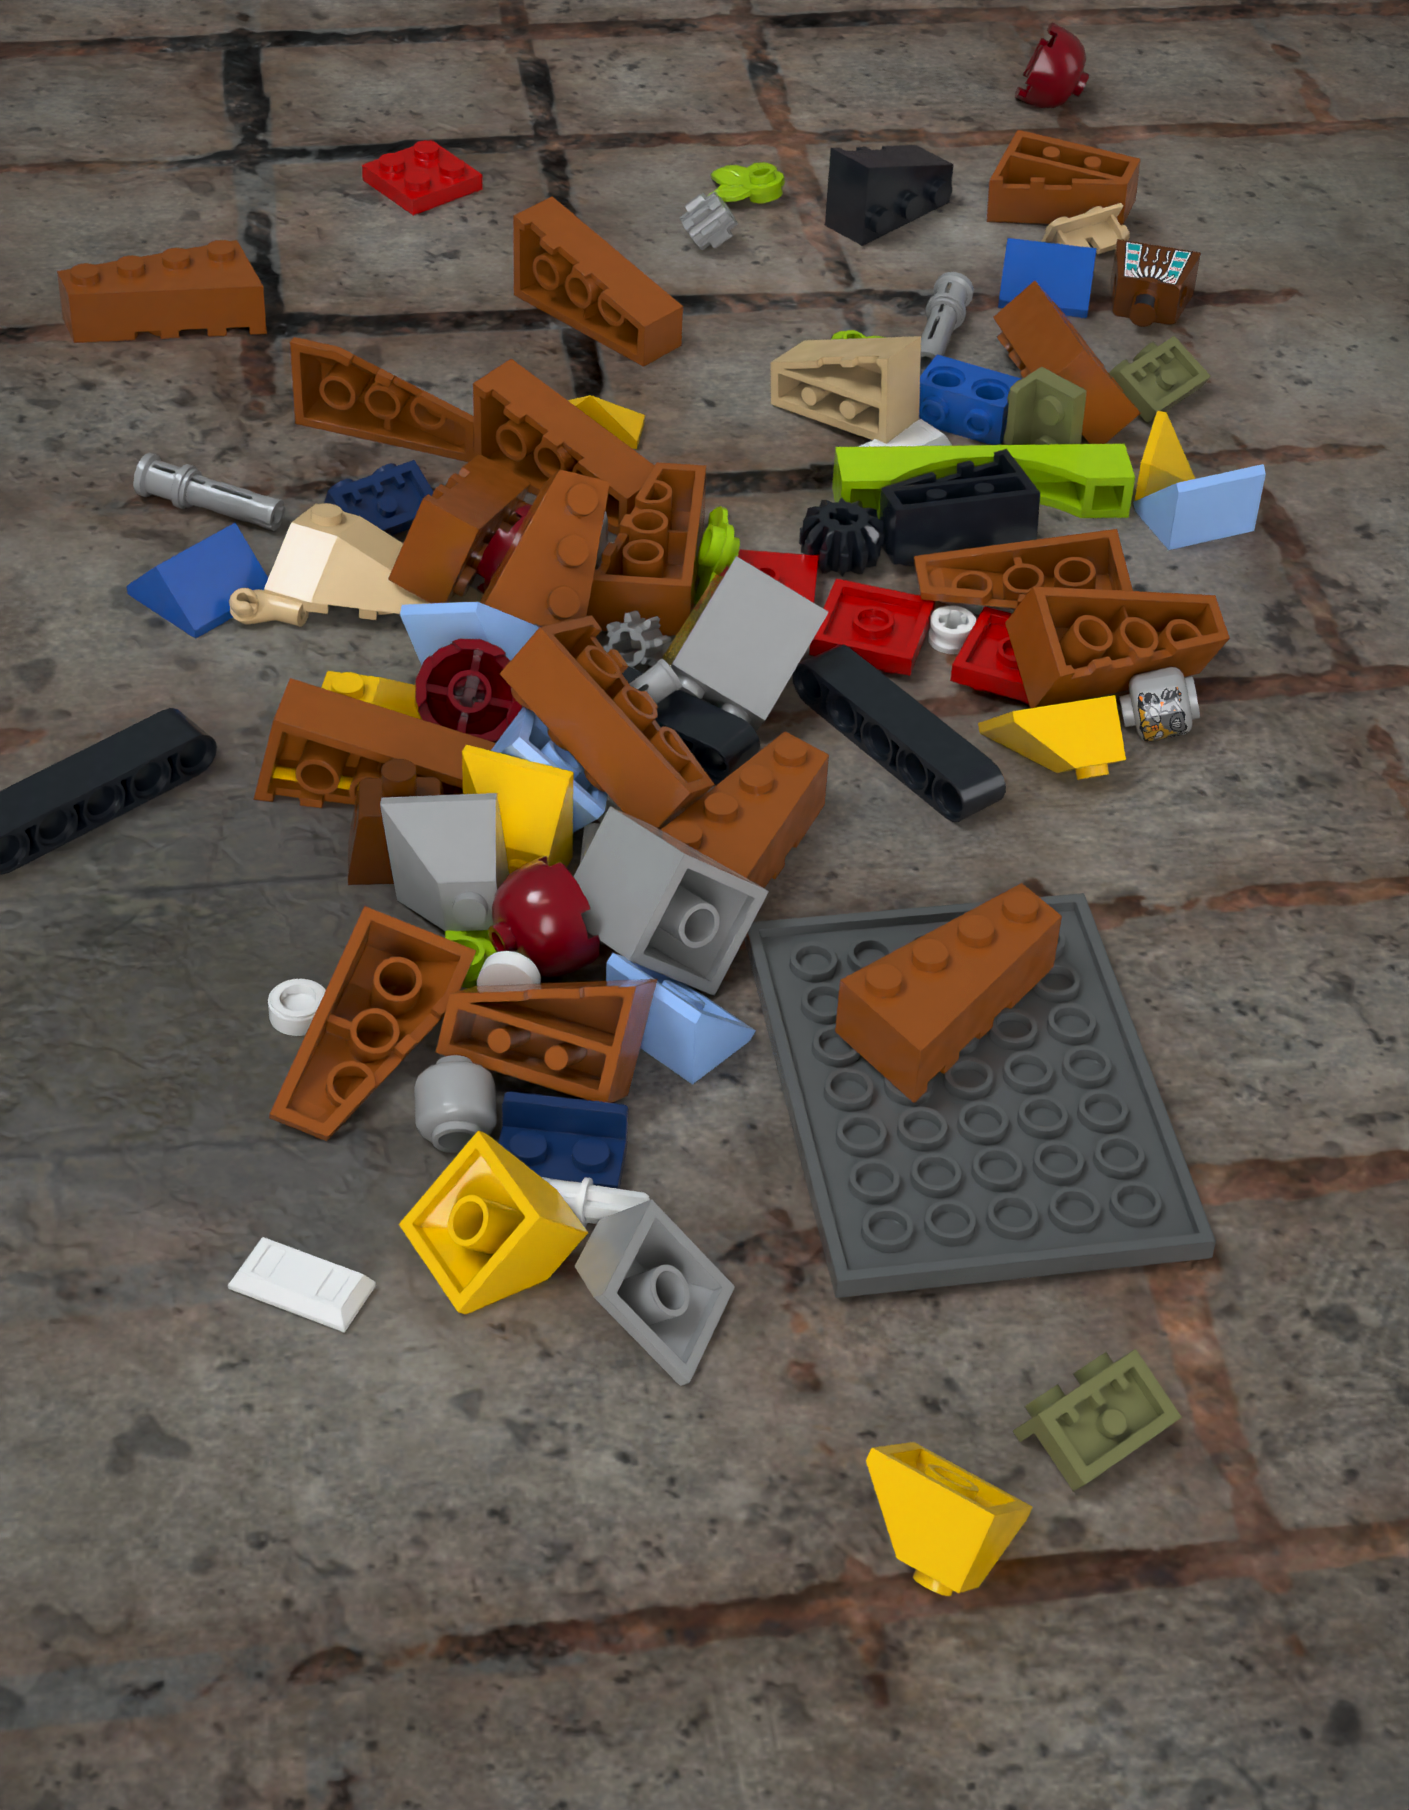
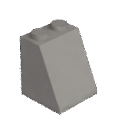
M736 556L670 666L682 684V688L679 690L699 699L703 698L714 706L744 719L757 731L768 717L829 612Z
M611 806L574 875L591 908L581 914L586 930L590 934L599 935L600 941L629 961L714 996L769 892L653 825Z

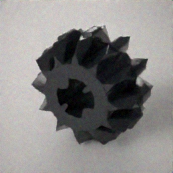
M842 497L839 502L833 503L828 500H821L819 507L808 508L799 533L801 553L819 555L818 566L821 567L822 574L834 571L838 572L841 577L844 576L845 572L850 571L862 575L865 567L876 566L885 539L883 521L878 519L877 509L863 508L862 501L860 500L854 503L845 502Z

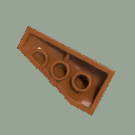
M296 337L290 341L295 424L469 462L474 458L473 415L341 347Z
M1117 529L914 556V565L922 600L1016 609L1033 586L1133 591Z
M364 906L271 1109L269 1118L328 1141L444 1017L449 994L461 990L476 955V950Z

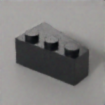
M917 145L882 146L881 150L857 147L854 151H845L839 147L831 148L825 226L861 246L870 243L950 203L954 164Z
M1007 449L994 452V461L974 467V463L970 460L957 464V472L949 476L936 479V474L930 472L882 487L880 493V520L883 521V530H885L884 546L882 547L894 565L915 566L914 556L1037 540L1040 492Z

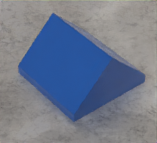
M1007 238L998 308H1004L1033 281H1036L1066 316L1087 318L1097 248Z
M233 523L155 566L126 587L129 596L196 639L233 618L230 613L229 599L234 591L240 588L264 590L268 576L237 524Z

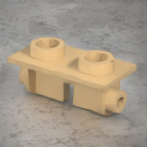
M1119 203L1105 208L1097 206L1085 214L1071 218L1066 216L1057 218L1047 226L1046 233L1041 242L1090 247L1088 244L1090 242L1093 248H1097V255L1114 250L1117 239L1128 241L1130 236L1128 228L1125 225H1120L1116 219L1123 205Z

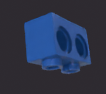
M937 354L920 375L919 420H924L938 430L989 445H1001L1004 441L1007 427L1008 393L1012 385L1021 378Z

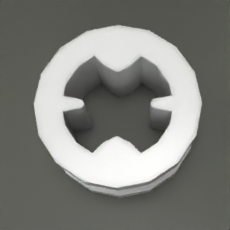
M959 606L939 607L930 616L931 628L928 632V642L939 652L958 654L976 622V617L966 608Z

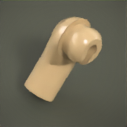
M240 588L234 591L229 599L231 615L235 620L245 625L277 620L302 627L309 615V611L302 610L303 603L266 594L261 589Z

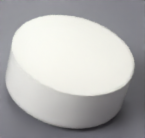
M500 951L489 956L484 962L477 979V986L540 984L541 977L536 965L526 956L512 951Z
M291 979L277 985L268 997L269 1019L272 1026L287 1035H306L326 991L324 987L308 979Z

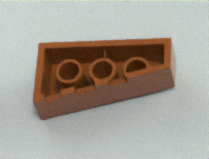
M215 240L205 246L187 249L170 248L163 253L141 257L128 255L119 258L117 261L95 265L82 263L73 266L71 269L57 271L63 321L74 343L136 340L138 332L147 331L152 335L161 336V339L179 338L181 330L207 329L208 337L227 336L226 328L249 327L250 335L267 334L263 285L238 240Z
M1033 281L993 317L1002 330L997 339L1009 352V357L1021 370L1020 374L1023 378L1043 367L1087 390L1082 435L1090 444H1106L1141 414L1134 403L1123 393L1124 390L1104 368V364L1086 344V341L1067 316L1036 281Z
M481 454L476 455L461 468L458 474L454 473L451 475L445 486L440 484L435 488L432 496L428 494L423 498L388 580L429 603H449L455 594L463 598L476 577L477 568L483 553L495 532L501 528L508 533L514 524L520 520L514 511L528 504L523 500L531 483Z
M1033 586L1005 623L1030 709L1081 701L1129 690L1130 678L1138 673L1176 667L1181 670L1184 677L1199 674L1230 639L1216 596L1203 594Z
M290 678L273 720L253 800L273 802L275 796L279 795L299 798L300 806L323 808L325 801L355 805L358 783L365 778H381L382 766L392 759L411 761L416 766V777H435L441 781L445 795L463 794L462 751L464 747L470 745L491 751L496 743ZM276 767L296 768L295 776L297 781L273 778ZM342 776L353 777L349 790L337 788Z

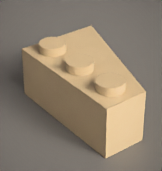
M921 336L804 340L771 362V405L887 444L919 420Z

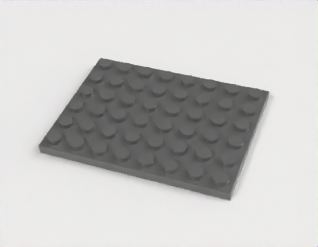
M1084 893L1040 897L1062 915L1054 968L1011 1009L1004 1008L994 1018L993 1027L980 1040L974 1037L960 1051L959 1060L945 1074L939 1071L928 1082L927 1092L915 1103L908 1099L835 1032L840 980L985 902L768 920L752 923L744 941L835 1298L1212 1258L1216 1240Z

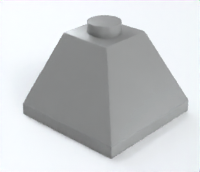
M497 793L383 797L380 807L397 901L444 931L488 930L490 926L494 925L492 919L494 895L509 875Z
M651 1199L600 1219L577 1260L575 1268L592 1296L682 1386L690 1383L735 1286Z

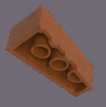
M553 196L513 215L514 295L643 367L682 345L683 306Z
M513 359L506 361L473 383L474 457L481 454L529 481L531 485L528 492L536 496L543 484L559 469L609 481L610 485L605 508L608 517V531L618 536L620 522L625 514H631L633 511L635 498L655 465Z
M658 462L655 464L635 498L633 511L631 514H625L619 524L618 536L613 543L608 542L601 554V564L594 571L587 616L592 615L602 631H608L606 628L607 624L616 621L624 623L625 613L638 611L640 618H645V621L649 618L659 617V624L661 625L659 630L663 636H689L699 567L698 551L705 519L706 465Z
M592 615L539 627L500 673L503 679L512 687L511 693L520 705L533 711L547 726L548 735L551 740L561 749L569 751L585 769L586 778L595 788L606 792L622 812L661 830L703 797L714 786V783L677 732L669 727H660L655 719L658 716L657 704L647 691H639L631 687L622 673L629 667L617 650L610 649L607 653L601 646L596 636L602 629Z
M785 731L661 830L765 889L771 878L776 879L785 865V857L792 847L797 848L825 805L829 754Z
M1022 883L841 979L835 1032L908 1099L915 1103L927 1092L928 1082L939 1071L945 1074L959 1060L960 1051L974 1037L980 1040L993 1027L994 1018L1004 1008L1011 1009L1054 968L1062 915Z

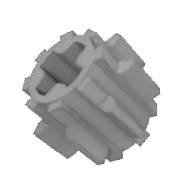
M716 192L711 193L707 197L704 193L699 194L684 206L687 212L679 218L690 237L700 249L704 250L709 245H712L715 249L733 236L730 230L738 225V222L729 207Z
M638 611L625 613L624 623L616 621L607 624L606 628L609 631L607 636L610 639L609 644L603 646L607 653L610 649L617 650L629 667L645 673L648 670V666L653 667L660 659L666 661L663 657L665 653L662 649L664 644L671 641V637L662 635L659 630L661 626L659 624V617L656 616L645 621V618H640ZM631 639L635 641L640 640L642 650L632 648Z

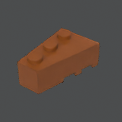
M1017 129L989 180L987 222L1050 224L1063 216L1071 218L1085 214L1097 206L1105 208L1122 203L1123 208L1116 219L1120 225H1124L1136 201L1141 159Z
M560 469L543 484L504 559L494 572L480 603L538 627L586 617L610 482Z
M657 979L474 986L450 993L435 1053L445 1056H464L469 1058L472 1063L481 1065L483 1068L589 1101L613 1103L629 1094Z

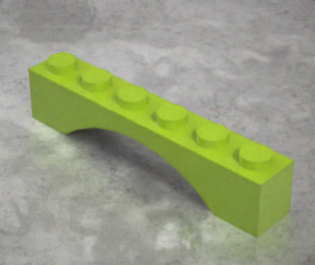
M1125 444L835 447L832 489L835 502H839L841 497L845 502L849 503L860 500L862 501L863 508L877 509L878 519H880V493L882 487L930 472L936 474V479L949 476L957 472V464L970 460L974 463V467L994 461V452L1007 449L1039 490L1041 505L1062 510L1079 518H1129L1135 474Z

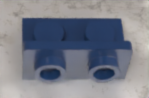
M415 460L398 466L394 463L386 464L378 468L372 475L353 481V479L342 480L328 490L324 503L339 506L343 512L361 516L392 536L410 529L423 498L428 494L432 496L434 491Z
M506 1092L502 1102V1130L499 1144L540 1177L582 1183V1180L587 1177L593 1179V1185L620 1189L627 1152L629 1108L624 1104Z

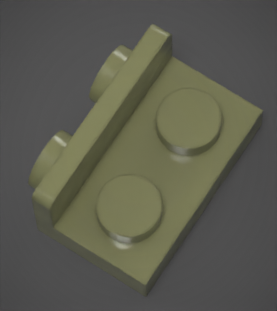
M1175 336L1159 346L1155 342L1149 343L1134 357L1133 363L1130 364L1125 359L1109 372L1124 390L1123 393L1141 412L1140 416L1147 423L1155 419L1157 411H1167L1200 389L1211 377Z
M1043 367L1015 382L1010 388L1007 397L1008 416L1004 434L1005 445L1081 444L1087 390Z
M1134 1349L1116 1362L1112 1361L1107 1352L1103 1353L1073 1373L1080 1386L1065 1395L1057 1384L1025 1405L1024 1407L1031 1416V1419L1014 1429L1013 1433L1019 1442L1035 1433L1074 1492L1178 1421L1182 1416L1138 1351Z

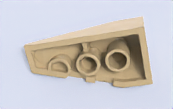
M327 503L314 504L291 522L264 588V593L303 603L302 610L328 614L329 605L359 609V618L376 620L377 615L400 614L402 605L431 604L388 580L403 546L402 542L361 516L343 512L339 506ZM470 586L463 598L455 594L449 603L480 602L483 594Z

